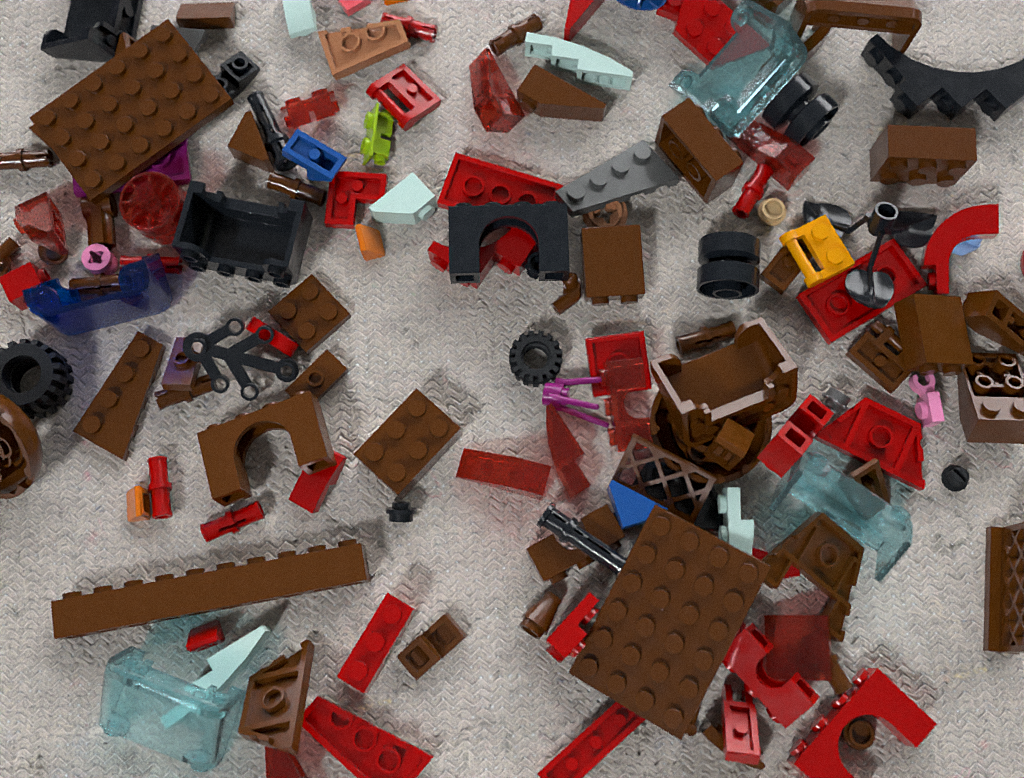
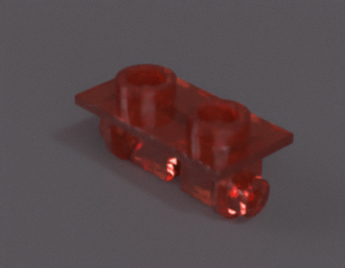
M327 88L312 92V98L301 101L300 97H295L284 101L285 106L280 107L282 113L288 112L289 116L284 117L287 128L293 127L296 129L297 127L312 123L309 112L314 111L317 121L336 116L335 113L340 111L337 100L331 102L330 99L335 96L334 90L328 92Z

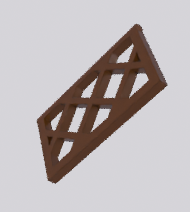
M633 433L631 441L611 480L668 508L669 512L694 524L710 490L719 477ZM636 443L651 449L653 456L636 461L633 452ZM667 457L679 463L682 471L665 476L660 459ZM655 461L660 477L644 482L638 465ZM632 467L638 484L633 486L619 479L623 470ZM696 472L708 478L709 480L705 488L694 491L689 474ZM684 475L689 492L673 497L667 480ZM662 482L667 499L661 501L648 494L646 487ZM691 497L695 507L691 516L677 509L675 502Z

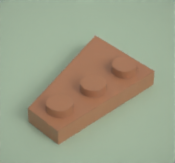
M400 19L371 23L365 28L354 30L351 27L341 28L340 32L328 33L327 30L317 31L331 73L336 81L411 48Z

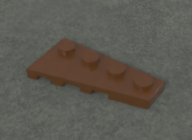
M138 331L73 432L127 462L131 440L136 436L139 427L137 425L142 409L146 407L148 401L147 394L151 383L155 381L166 347Z

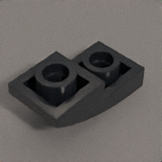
M240 51L220 64L221 72L214 77L233 100L253 81L260 72V67Z

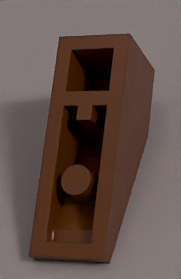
M535 64L517 89V104L522 110L530 114L534 113L540 117L597 122H602L605 118L607 104Z
M998 290L969 292L962 306L966 325L976 333L1024 356V313Z

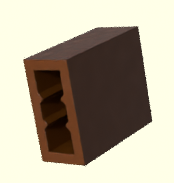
M640 224L582 228L580 232L584 302H592V306L609 305V300H620L621 304L638 303V299L645 295Z
M912 294L894 303L906 371L919 372L922 376L943 372V376H955L961 374L963 368L974 364L961 297Z

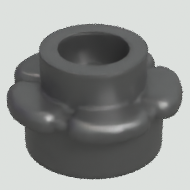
M830 387L826 394L822 393V396L825 398L823 404L835 412L839 413L841 409H849L847 405L851 399L837 389Z

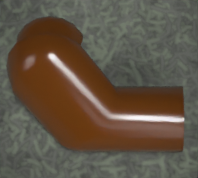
M10 237L0 245V276L11 271V256L20 248Z
M569 272L568 281H562L563 295L551 303L558 315H561L575 305L581 298V280L574 272Z

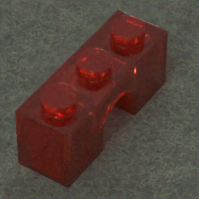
M642 357L604 362V368L599 369L601 387L606 386L608 398L603 399L605 416H610L612 428H607L609 446H614L616 452L626 451L633 433L653 443V436H651L650 417L634 418L627 413L624 406L625 397L631 390L646 387ZM636 443L633 450L646 449L647 447Z

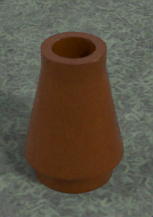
M546 591L544 596L521 616L523 620L519 624L520 627L536 639H540L543 634L547 635L556 611L562 602L561 599L552 592Z

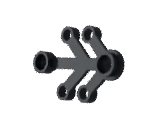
M239 317L229 319L226 325L208 335L203 332H194L185 338L183 342L184 354L194 362H201L212 380L211 388L216 393L226 392L230 386V379L226 375L221 374L212 357L226 362L241 387L240 394L242 398L247 401L255 400L259 395L260 389L256 383L251 381L242 365L275 373L276 377L283 382H291L299 374V364L293 358L285 357L280 361H274L245 353L261 343L268 344L273 340L274 330L268 325L260 326L256 333L229 348L215 344L230 335L238 336L244 331L245 323ZM232 321L239 322L241 325L240 331H232L230 323ZM267 329L271 334L270 338L267 340L262 339L259 335L260 330ZM195 342H200L203 345L202 352L194 351L193 344ZM283 366H290L292 374L289 376L283 375L281 368ZM216 379H223L226 382V387L218 388L215 384ZM248 386L253 387L256 391L255 395H246L245 388Z

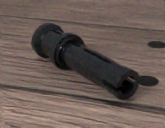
M262 91L252 92L248 95L247 100L266 137L265 147L267 151L272 153L275 160V169L284 172L294 168L297 164L282 156L281 153L289 141V137L281 132Z
M551 502L539 519L537 526L540 528L544 526L553 532L562 543L570 542L617 576L626 563L627 558L578 526V519L575 517L569 518L556 509V504Z

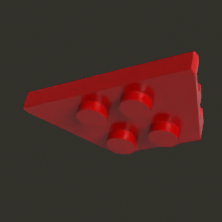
M682 0L680 3L673 35L712 71L725 67L726 64L731 62L735 63L757 52H764L769 46L760 35L721 0Z
M867 397L822 429L813 438L864 464L876 458L879 460L882 473L914 489L921 491L926 486L925 480L922 479L921 462H924V455L920 444L922 439L921 423Z

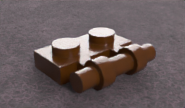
M878 319L870 328L879 336L875 338L867 331L845 355L891 394L912 371H906L900 337L895 334L896 330L890 325H884ZM885 342L899 352L897 356L884 346Z

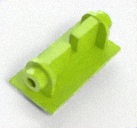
M376 103L371 112L367 111L364 118L363 127L367 129V134L363 138L360 147V154H364L362 165H366L372 159L376 165L382 166L389 160L391 141L382 139L381 136L388 138L392 136L394 117L386 109L380 112V103Z

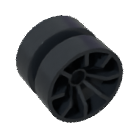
M806 72L798 74L789 81L770 101L762 114V118L774 130H779L789 124L783 134V139L796 151L815 140L829 126L832 118L840 108V104L827 92L813 99L819 85Z
M736 231L714 232L701 237L698 242V263L702 266L697 269V292L709 298L726 300L744 299L756 295L759 292L760 271L755 266L760 263V240L751 234Z

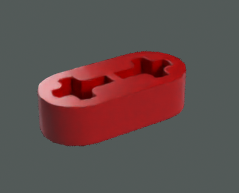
M253 316L245 329L254 334L260 326L267 324ZM267 329L260 330L259 335L262 339L267 340L270 338L271 334ZM273 329L274 338L268 344L292 358L299 345Z

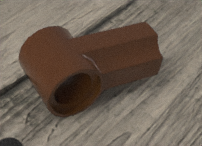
M113 193L96 205L87 196L81 197V211L84 219L87 221L88 245L102 244L111 251L114 247H117L114 218L118 217V207Z

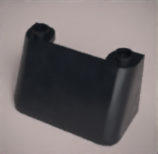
M71 0L64 33L56 29L47 31L43 36L40 50L57 59L106 63L115 56L122 32L136 39L143 0Z

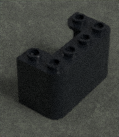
M190 180L172 243L173 248L178 252L180 258L189 264L190 269L197 272H206V269L217 271L219 275L233 278L234 275L244 276L246 280L255 283H261L262 280L271 281L274 285L282 288H290V285L297 284L313 222V217L305 201L291 199L289 207L282 202H279L278 207L227 198L223 191L217 190L216 194L207 192L205 190V183Z

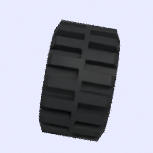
M20 339L19 344L15 341L7 343V349L1 347L0 394L16 403L30 419H34L35 416L40 419L47 417V412L54 414L58 411L57 406L59 404L64 406L67 403L64 398L66 395L71 396L73 389L69 388V384H74V377L70 375L73 370L71 365L66 363L68 360L48 345L34 339L32 341ZM40 366L41 376L37 385L30 391L21 393L20 382L23 375L29 369Z

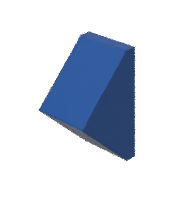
M611 480L607 487L617 522L622 530L645 523L654 505L668 510V508L614 480Z

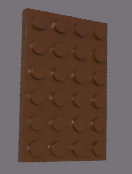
M167 19L29 118L90 201L96 205L235 103L171 21Z
M654 505L585 640L586 646L577 655L569 674L677 739L682 740L772 566L668 510Z

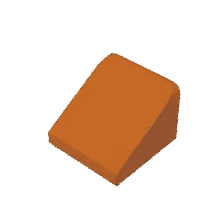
M356 224L355 230L364 260L368 261L384 257L385 250L379 230L363 224Z
M134 486L126 494L127 520L129 522L150 520V493L141 486Z

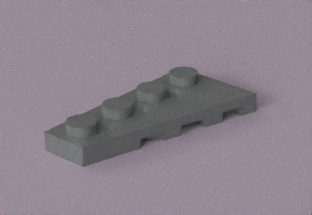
M642 140L555 191L554 198L560 203H567V213L571 218L605 208L606 204L619 201V203L628 201L631 196L640 193L647 195L656 192V189L667 185L669 188L675 186L679 181V177Z

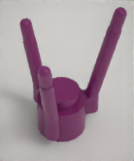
M600 377L555 378L554 383H545L542 405L550 406L551 410L562 411L605 428L609 427V423L567 407L570 404L598 410V404L569 398L570 389L565 388V386L599 383L601 381Z

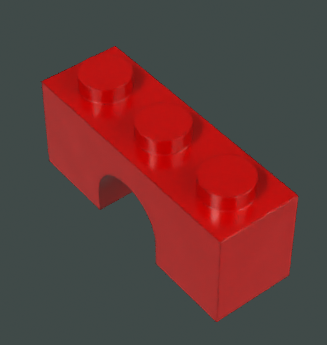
M810 394L757 458L769 470L774 471L782 478L814 441L812 439L826 425L834 412Z
M387 593L338 673L337 678L363 694L368 693L385 666L384 662L396 641L402 637L417 610Z
M752 622L734 638L723 660V664L730 672L736 673L743 680L745 689L752 697L758 698L766 706L769 717L774 722L781 723L786 729L809 710L820 696L798 672L783 681L775 680L766 673L763 666L764 657L774 648V645Z

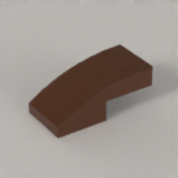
M447 612L396 657L417 681L463 641L467 635Z

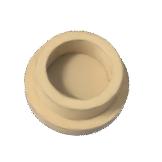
M768 198L763 200L758 206L757 216L763 224L777 226L785 219L786 208L781 200Z

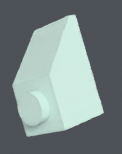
M412 172L372 204L369 210L372 219L376 223L416 225L421 220L429 219L434 214L437 204L435 195Z

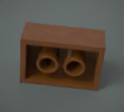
M688 97L661 116L655 143L704 203L708 204L731 188L743 165L741 154L735 147H731L726 142L722 131L716 125L713 126L706 118L703 108L698 104H694Z
M887 125L869 150L870 181L880 182L884 185L908 183L911 186H921L924 184H937L939 187L953 186L977 161L975 128Z
M416 388L354 453V456L402 500L462 436V431L453 420Z

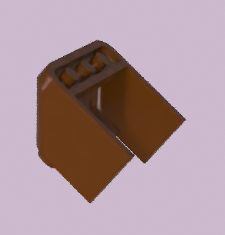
M797 0L790 15L788 54L791 55L796 50L807 25L892 33V47L904 54L922 26V12L914 0Z

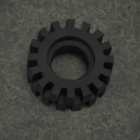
M531 330L528 331V335L523 333L519 335V340H514L512 348H510L509 364L511 372L515 374V378L518 381L522 380L526 386L528 384H533V387H538V384L545 386L546 382L553 381L556 378L557 373L559 374L561 369L562 349L559 348V342L557 340L554 341L553 336L549 333L547 336L543 335L544 331L539 330L537 334ZM540 349L546 354L547 362L542 368L532 369L526 365L524 356L529 350Z

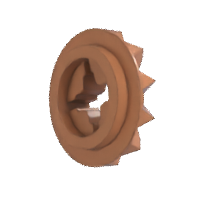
M619 201L606 204L605 208H603L606 213H613L609 215L608 223L603 217H596L600 215L601 209L582 215L583 222H585L588 228L625 225L627 221L628 211L624 202L619 203Z

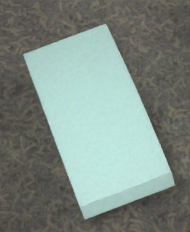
M282 0L291 39L307 36L317 31L316 14L312 7V0Z

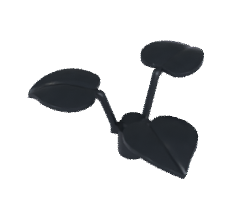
M805 200L802 209L805 224L826 214L840 239L843 233L851 234L867 222L869 233L877 237L867 271L861 269L851 271L846 276L844 285L851 298L873 309L885 307L891 300L894 292V285L889 275L884 272H873V266L884 235H893L894 240L901 246L921 248L930 239L937 219V215L898 211L897 207L889 202L877 203L872 214L866 212L864 217L853 226H851L852 219L849 213L837 205L812 203Z

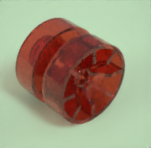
M154 171L143 172L131 178L123 187L119 198L120 212L130 226L150 241L161 245H170L173 243L187 193L165 174Z

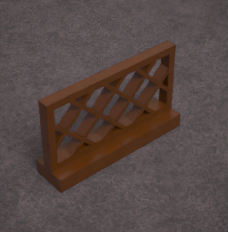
M1024 522L1002 528L993 526L986 528L983 651L1013 655L1024 653Z

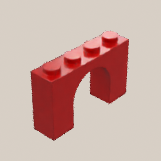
M862 668L851 680L853 687L846 693L838 694L832 700L831 706L833 708L827 715H820L811 724L810 729L812 732L804 740L800 738L789 749L791 755L786 761L803 778H854L844 767L838 751L841 731L852 719L862 715L873 716L887 727L905 746L914 748L921 744L937 723L878 668Z

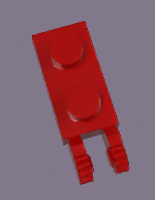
M723 684L721 716L724 761L758 765L760 745L756 705L753 704V698L743 687L740 694L741 702L733 701L732 686Z

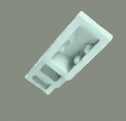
M531 32L526 33L525 56L551 60L550 70L577 73L576 83L630 91L633 71L613 59L582 45L556 37Z
M262 625L209 657L207 661L212 671L184 687L190 699L162 716L167 728L177 726L205 707L230 685L255 657L271 634V628Z

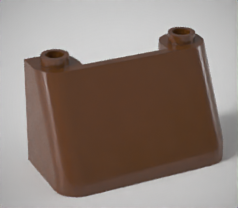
M762 317L742 323L735 333L734 344L682 365L679 358L674 354H664L650 361L651 372L679 435L685 445L689 447L713 440L727 418L745 427L788 409L797 398L798 366Z

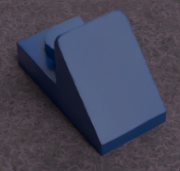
M299 129L294 132L282 149V156L307 170V179L310 181L332 182L347 160V157Z

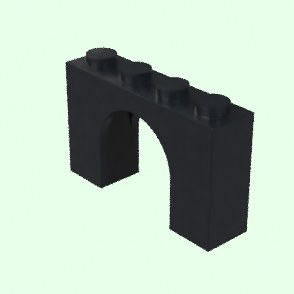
M526 201L514 203V205H501L498 202H489L480 206H472L469 203L448 206L449 275L451 284L480 283L481 245L490 233L505 227H513L525 231L536 243L539 281H568L570 265L567 203L546 201L543 204H531Z

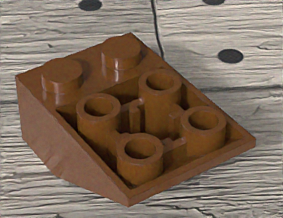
M972 352L974 364L963 368L962 373L957 375L959 415L966 441L973 443L1024 444V375L1016 354Z

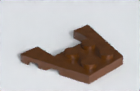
M814 512L761 559V561L772 566L764 584L769 588L778 589L791 565L799 569L804 577L830 598L815 626L833 641L842 643L846 632L842 631L844 618L849 616L852 606L848 600L851 587L857 584L864 547L825 513Z

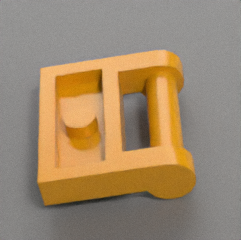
M826 214L779 237L781 244L787 246L805 276L804 282L808 288L853 267L855 264ZM803 239L821 271H815L798 240Z

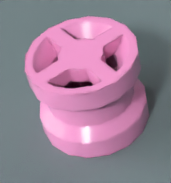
M98 243L91 244L82 253V263L93 275L96 273L111 275L117 271L118 260L104 245Z

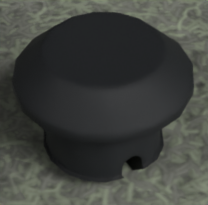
M957 465L946 467L941 475L943 485L948 490L954 492L965 489L970 478L968 471Z

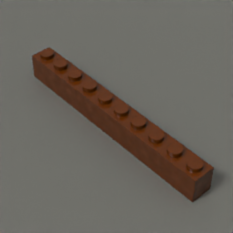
M356 539L338 542V547L326 549V545L309 547L308 553L296 555V551L281 552L277 554L278 559L266 561L265 556L247 559V564L235 566V562H228L216 565V570L205 572L204 568H196L185 571L186 576L174 578V574L155 576V582L145 584L142 579L124 582V588L113 589L112 585L95 587L93 588V593L82 595V591L62 594V599L51 601L54 639L68 640L368 583L371 580L366 548L362 543H357Z

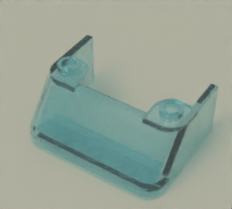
M812 451L811 453L804 452L786 474L778 480L769 508L775 511L787 494L790 493L815 511L825 513L839 527L877 551L875 579L879 582L883 580L912 545L913 523L910 520L911 515L906 509L899 505L893 506L830 465L827 458L817 451Z

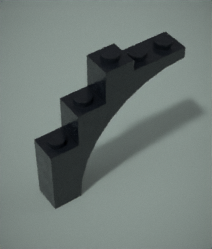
M878 34L867 42L861 53L866 64L873 67L883 78L885 84L894 89L895 92L889 100L893 103L894 108L907 119L933 101L938 110L952 121L976 102L981 111L995 122L1024 100V58L999 69L982 72H954L934 68L915 61L894 49Z

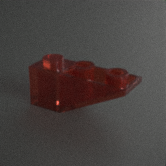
M485 48L469 65L473 107L486 132L508 133L525 117V114L489 48Z

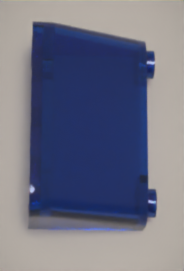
M159 253L144 256L140 261L123 266L118 275L121 292L82 301L77 288L68 289L63 287L58 278L43 281L22 290L29 310L67 336L78 335L165 312L173 301Z

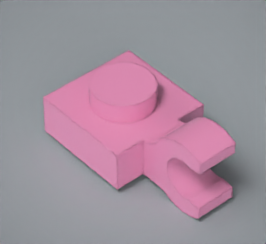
M933 374L924 376L925 386L918 382L917 375L909 378L911 390L919 395L915 405V413L917 418L921 420L922 428L934 427L945 421L939 391L935 392V377Z

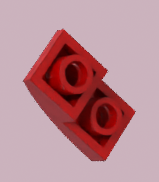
M333 450L337 465L311 475L302 471L288 500L312 514L319 512L329 486L337 483L347 457Z

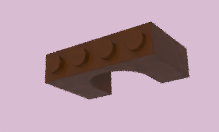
M310 391L296 392L286 400L267 403L262 409L251 413L238 414L233 420L212 424L206 430L197 433L208 484L214 501L225 507L253 496L245 467V458L253 441L268 431L283 430L289 432L298 466L308 475L337 465L320 402Z

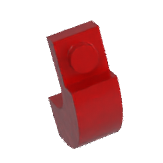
M999 204L977 205L963 209L947 218L931 235L921 256L920 270L932 269V273L927 275V289L932 290V295L947 296L949 294V258L955 246L967 240L993 239L999 234Z

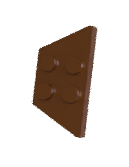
M309 639L300 643L302 649L289 658H286L283 654L268 667L260 669L249 677L238 733L245 740L292 755L298 754L315 649L314 644Z

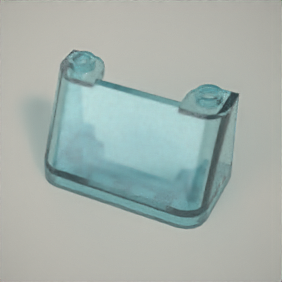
M742 0L735 8L731 16V26L736 33L698 75L691 69L682 70L668 85L681 99L686 100L689 97L694 104L700 105L710 123L716 125L722 133L730 138L739 136L802 67L808 52L789 21L752 0Z
M130 646L109 658L104 671L99 713V726L105 734L114 737L120 736L189 764L193 770L198 772H207L209 769L216 768L222 762L246 691L231 686L227 693L216 692L217 686L210 685L204 689L152 668V660L147 659L143 661L146 651L134 646Z

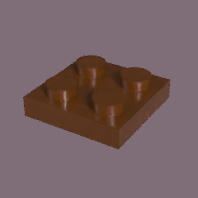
M312 274L268 311L307 355L351 318L350 313Z

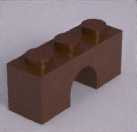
M607 504L580 518L579 524L581 528L610 548L616 550L622 546L619 541L625 537V534ZM554 534L526 548V553L543 584L550 580L551 584L554 585L568 577L566 571L577 565L578 569L581 570L595 562L593 558L579 548L574 550L563 548L556 540Z

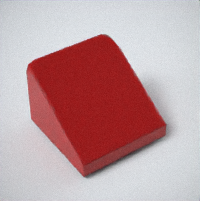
M214 620L191 629L186 644L187 651L200 652L223 643L225 636L220 621Z

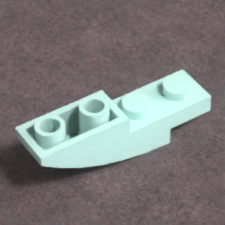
M722 488V494H718L717 504L718 512L723 513V526H719L718 537L752 555L754 519H741L740 488Z

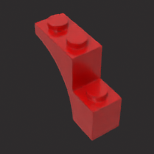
M512 227L499 240L480 248V283L460 284L465 287L471 285L478 289L495 262L498 263V267L505 273H514L520 277L525 270L524 266L529 256L538 251L536 243L525 231ZM433 241L428 248L431 265L441 272H445V270L449 272V247Z

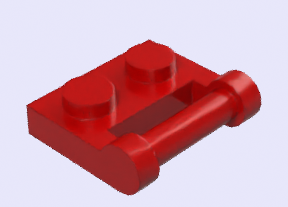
M405 64L400 65L374 81L366 90V94L372 100L376 99L398 121V126L403 131L411 129L415 122L440 107L441 99ZM389 89L410 111L405 113L384 91Z

